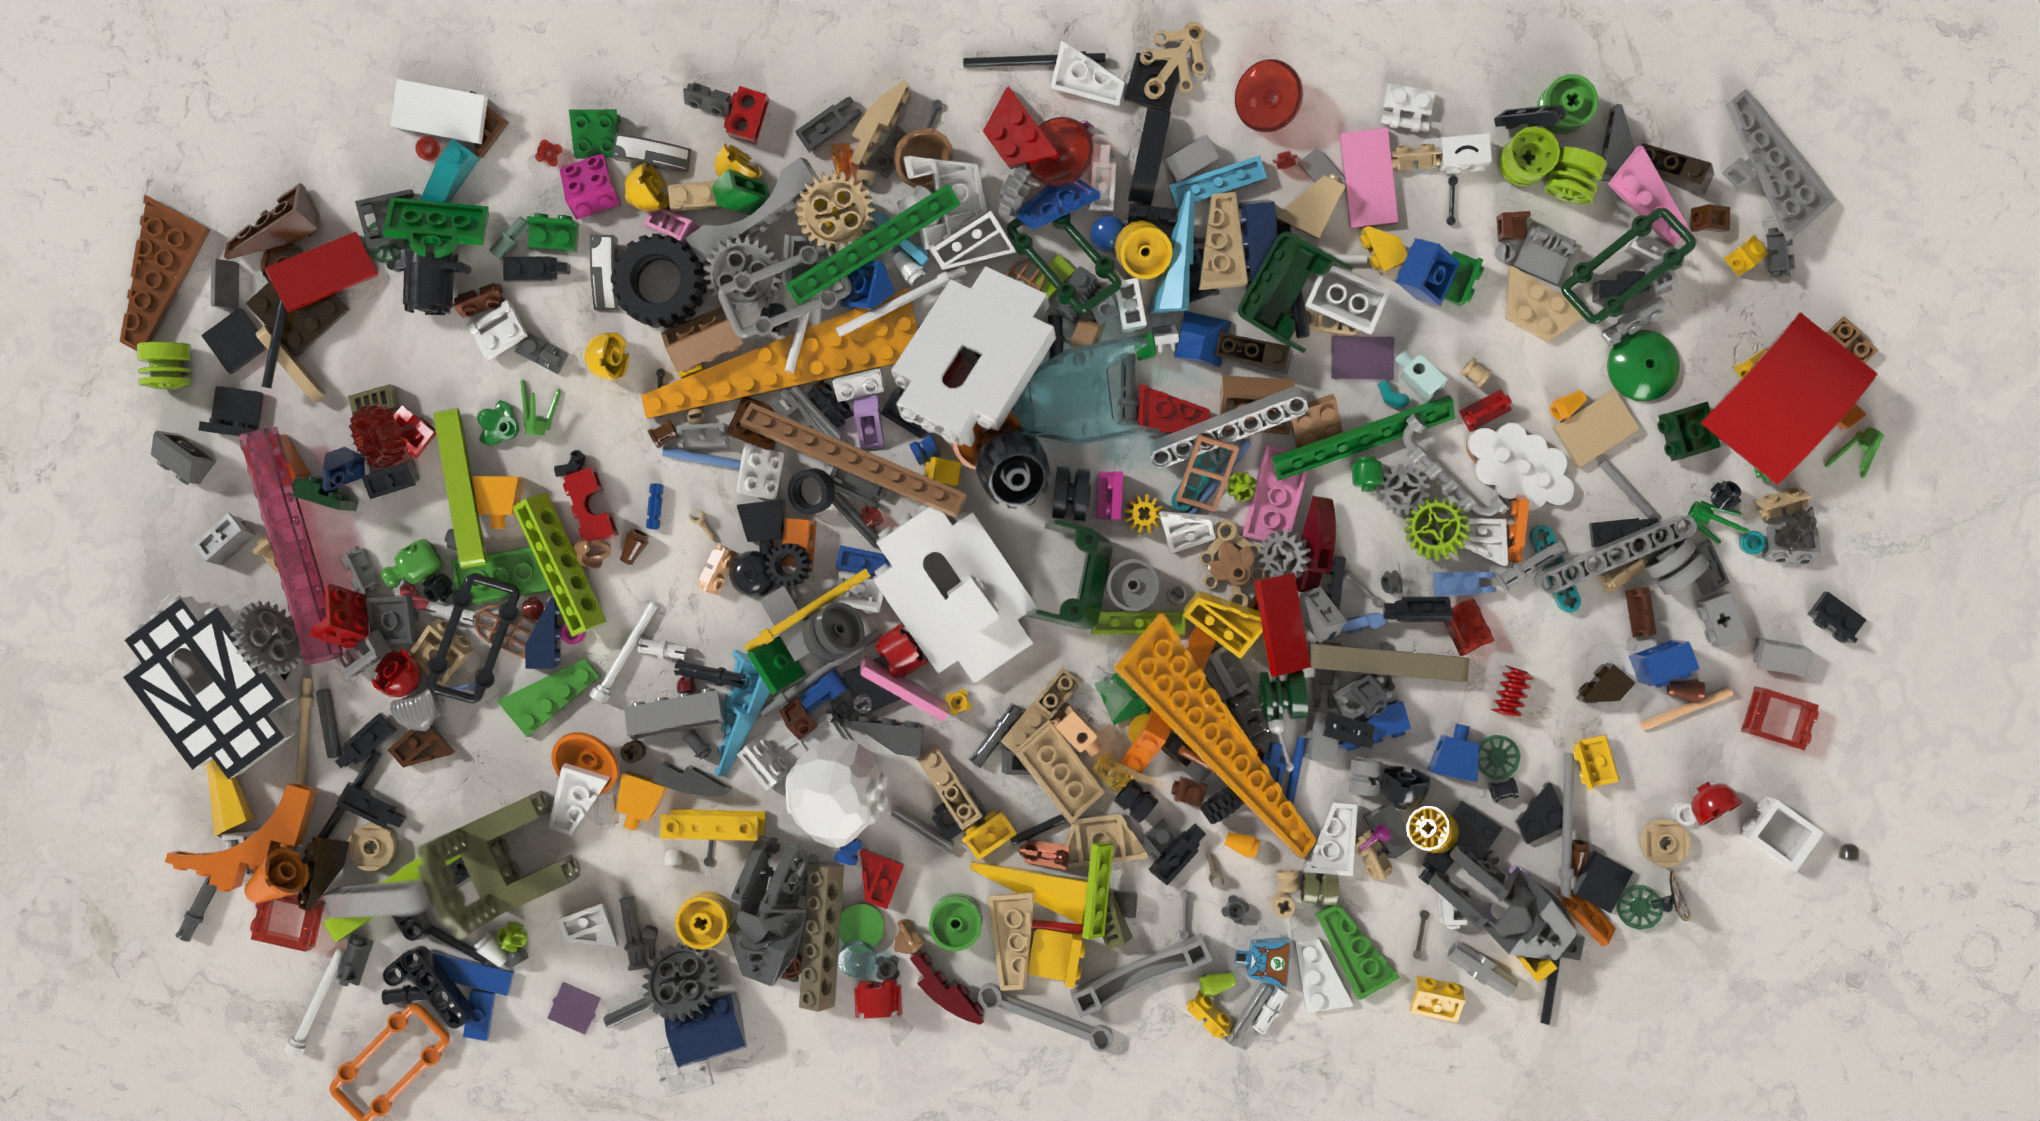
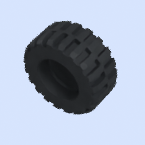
M652 234V237L643 235L639 237L640 241L636 243L633 240L627 244L629 248L625 252L622 249L619 252L618 256L621 257L619 262H614L612 269L615 270V275H611V283L615 287L612 289L614 297L618 299L617 303L621 309L625 310L626 314L633 319L654 328H659L660 326L671 328L673 324L677 323L680 325L686 322L685 318L688 316L692 318L696 314L695 308L697 306L701 307L703 303L702 295L706 294L707 287L704 285V281H706L704 279V274H706L703 271L704 266L694 251L682 241L669 235ZM657 260L672 262L680 272V284L676 293L662 303H652L646 300L639 290V279L642 271L650 263Z

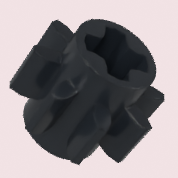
M770 303L768 308H762L760 316L772 318L786 312V308L779 303ZM789 321L773 327L771 332H780L782 327L787 328Z
M1732 481L1717 482L1711 488L1713 492L1711 502L1718 509L1729 510L1731 507L1735 509L1742 501L1739 498L1741 496V489Z
M432 573L422 583L425 587L423 594L432 602L440 600L443 603L454 592L450 589L453 583L445 574H438L436 576Z
M843 696L839 697V703L831 700L830 704L833 708L826 711V713L833 716L830 722L838 720L840 721V726L844 725L845 719L852 722L853 718L850 714L857 711V709H851L850 704L853 700L843 702ZM840 705H842L843 709H847V713L843 717H841L840 713H836V709L840 708Z

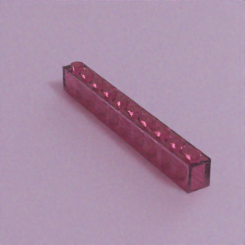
M263 428L238 435L240 448L245 456L247 471L252 480L254 495L258 500L261 519L265 524L268 534L267 539L273 551L274 563L278 568L281 587L286 595L288 610L294 622L295 634L298 636L301 654L306 666L344 656L341 645L323 642L321 639L311 637L310 634L312 626L326 619L325 588L299 499L292 496L293 479L278 428Z

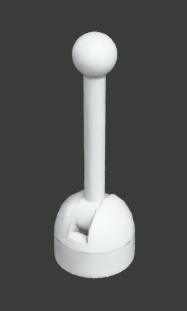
M1273 716L1272 721H1265L1269 732L1277 734L1285 757V769L1291 772L1294 769V765L1290 762L1281 734L1285 729V720L1283 717L1282 720L1278 721L1276 716Z

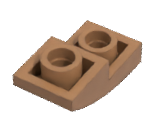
M1844 316L1827 332L1864 363L1878 351L1874 345L1860 335L1862 331Z

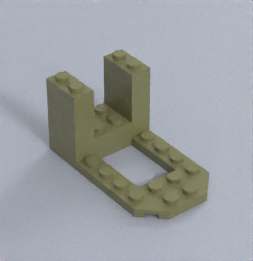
M542 790L417 847L418 856L420 858L423 857V864L419 866L420 878L424 882L440 921L446 927L452 925L455 928L453 930L454 935L459 940L475 932L499 915L561 888L581 876L579 873L581 870L580 865L570 854L519 877V867L514 860L512 861L508 853L510 851L509 845L505 839H502V834L551 812L550 799L546 794H543ZM458 855H461L480 897L467 906L464 904V894L460 889H457L454 882L455 875L453 870L445 863Z

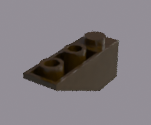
M1642 143L1641 146L1644 147L1662 180L1681 189L1705 195L1714 176L1711 162Z
M1220 332L1215 356L1288 374L1293 350L1287 345Z
M321 837L312 838V842L307 847L309 879L307 885L298 893V908L310 911L344 867L349 845L348 841Z

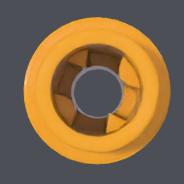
M1577 390L1557 398L1549 406L1550 412L1558 421L1567 420L1587 401V397L1583 391Z
M1228 832L1224 845L1249 859V857H1256L1261 840L1255 839L1256 836Z

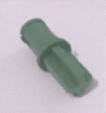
M518 217L506 232L502 231L503 235L489 251L502 260L514 244H518L516 241L529 228L530 224L523 217Z

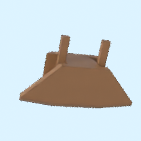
M1081 318L1079 321H1076L1077 323H1073L1077 327L1072 339H1065V343L1070 344V347L1076 349L1082 367L1086 368L1102 336L1105 323L1098 325L1096 319L1088 321Z

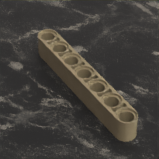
M1309 643L1308 645L1311 668L1458 682L1468 681L1470 658L1318 643Z

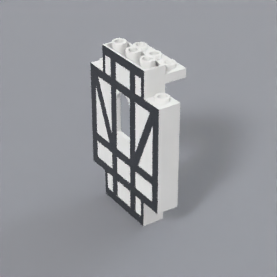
M178 596L168 603L169 607L164 611L159 610L149 617L150 621L145 625L140 624L130 631L132 635L126 638L125 642L140 661L129 668L131 672L123 678L192 770L206 765L213 759L225 776L231 779L242 774L295 735L278 711L294 700L296 696L280 675L272 674L267 676L266 671L259 674L257 666L251 669V662L249 660L246 662L242 661L245 657L244 654L236 653L240 648L232 643L237 638L230 635V633L235 631L231 624L236 622L233 619L236 615L228 605L221 607L217 605L212 606L210 602H196L193 596L183 598ZM180 648L189 649L214 681L198 694L195 693L174 664V654Z

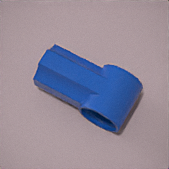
M834 669L821 678L819 683L802 693L799 699L805 709L811 713L828 700H833L849 687L838 671Z

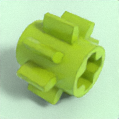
M1237 472L1228 479L1229 486L1226 488L1229 496H1234L1235 501L1249 500L1256 493L1254 487L1257 486L1255 478L1250 477L1248 472Z
M508 921L507 927L502 926L499 929L497 942L502 944L501 949L517 952V947L525 945L527 931L523 929L524 925Z

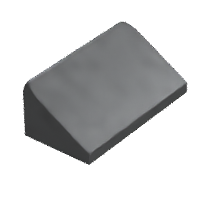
M212 258L211 306L219 309L239 308V263Z
M1709 539L1695 545L1696 549L1693 554L1701 553L1710 564L1705 572L1696 579L1701 593H1710L1728 584L1729 579L1711 540Z

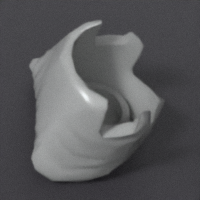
M429 689L402 699L393 700L390 704V711L399 724L418 731H427L433 721L441 718L443 714L440 702Z

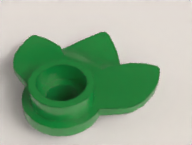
M499 400L495 410L483 409L478 412V422L484 428L479 437L482 443L497 445L502 440H511L518 435L519 425L513 418L512 407L507 402Z

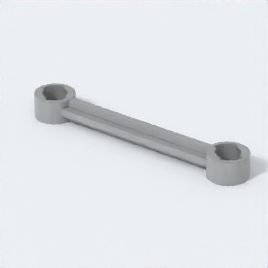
M986 983L979 990L978 1001L984 1009L993 1010L997 1007L1087 1040L1090 1042L1091 1047L1099 1052L1107 1051L1112 1046V1031L1106 1025L1099 1024L1094 1027L1085 1025L1003 994L1000 991V987L994 983ZM985 989H993L997 996L995 1003L988 1004L983 1001L981 993ZM1103 1030L1104 1034L1108 1037V1042L1102 1046L1095 1044L1093 1036L1095 1032Z

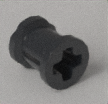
M1513 777L1508 778V781L1489 783V790L1494 803H1499V800L1510 797L1514 799L1519 798L1518 787Z

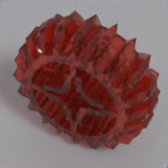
M368 404L353 412V417L350 418L352 424L349 425L352 431L350 436L354 440L353 444L356 445L357 452L364 455L367 463L375 468L389 467L402 459V455L405 454L403 448L406 447L403 441L405 436L402 434V428L398 424L399 420L394 418L393 412H388L387 407H382L380 404Z

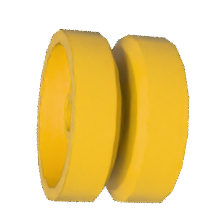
M1137 221L1130 223L1121 230L1115 243L1117 259L1124 269L1135 278L1144 280L1155 278L1162 274L1171 262L1173 254L1171 242L1167 235L1151 222Z
M704 891L696 893L680 907L676 914L675 928L677 935L684 944L691 948L703 950L713 947L723 939L732 924L733 914L731 906L724 897L716 892Z

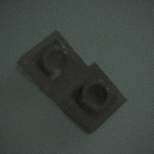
M896 126L886 142L880 145L867 164L887 179L896 169L894 163L896 145L909 133L900 126Z

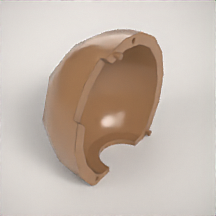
M933 128L919 129L907 134L897 143L894 163L898 175L907 185L912 188L916 186H923L927 189L934 187L932 174L908 179L904 157L915 156L952 161L954 157L953 148L948 138L938 130Z

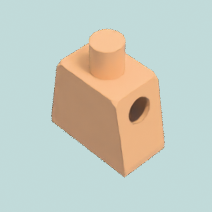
M1068 702L1051 718L1058 731L1080 753L1086 750L1093 757L1101 750V745L1095 740L1098 736Z

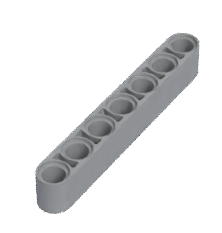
M1291 387L1158 438L1150 446L1151 463L1157 468H1165L1189 459L1199 434L1211 435L1210 438L1231 443L1305 414L1308 409L1306 394L1300 387ZM1294 399H1300V400H1301V401H1300L1299 403H1297V404H1292V403H1291V401H1293ZM1271 408L1278 409L1276 412L1273 413L1268 412V410ZM1248 417H1255V420L1253 421H1246L1245 419ZM1228 425L1233 426V428L1229 430L1223 429V427ZM1201 442L1197 455L1219 446ZM1180 443H1187V444H1188V445L1185 446V447H1180V446H1178V444H1180ZM1159 451L1166 452L1164 455H1157L1156 453Z
M1672 516L1542 570L1536 574L1534 585L1539 591L1556 593L1694 535L1697 529L1696 521L1690 516ZM1683 520L1686 527L1683 532H1680L1678 524ZM1658 530H1662L1663 538L1658 542L1656 533ZM1636 539L1641 541V547L1638 551H1635L1633 548V543ZM1614 548H1617L1619 551V556L1616 560L1611 558V551ZM1592 557H1594L1596 559L1597 564L1596 567L1591 570L1588 566V562ZM1572 566L1574 576L1568 579L1566 570ZM1550 576L1552 584L1550 587L1545 588L1543 584L1544 579Z

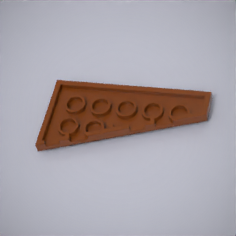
M144 195L143 200L145 204L144 214L141 216L139 225H142L140 238L136 241L131 277H133L131 290L128 289L127 294L129 299L127 313L124 314L119 341L137 351L138 343L151 342L211 230Z

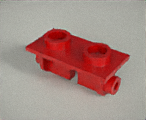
M1502 389L1465 407L1459 413L1469 432L1510 412L1512 409L1509 404L1512 401L1509 395H1504Z

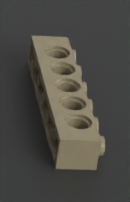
M820 862L808 865L805 907L807 912L804 922L799 1008L820 1012L835 1007L844 875L843 864Z

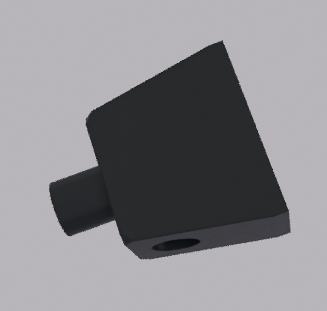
M785 500L737 505L747 542L758 541L759 550L762 555L772 554L771 550L774 548L773 539L783 538Z

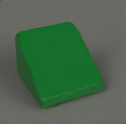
M1152 332L1134 338L1138 361L1154 359L1156 357V347Z

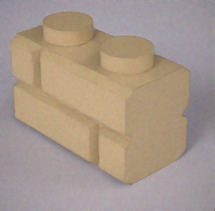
M716 180L668 185L670 209L674 213L709 210V208L712 210L722 209L721 206L716 205L712 185Z

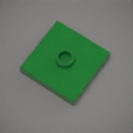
M780 635L769 644H763L747 654L772 695L806 675L800 663L794 661Z

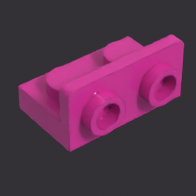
M1123 471L1098 473L1097 519L1121 520Z

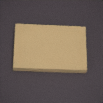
M1615 389L1552 428L1577 468L1582 467L1640 430Z

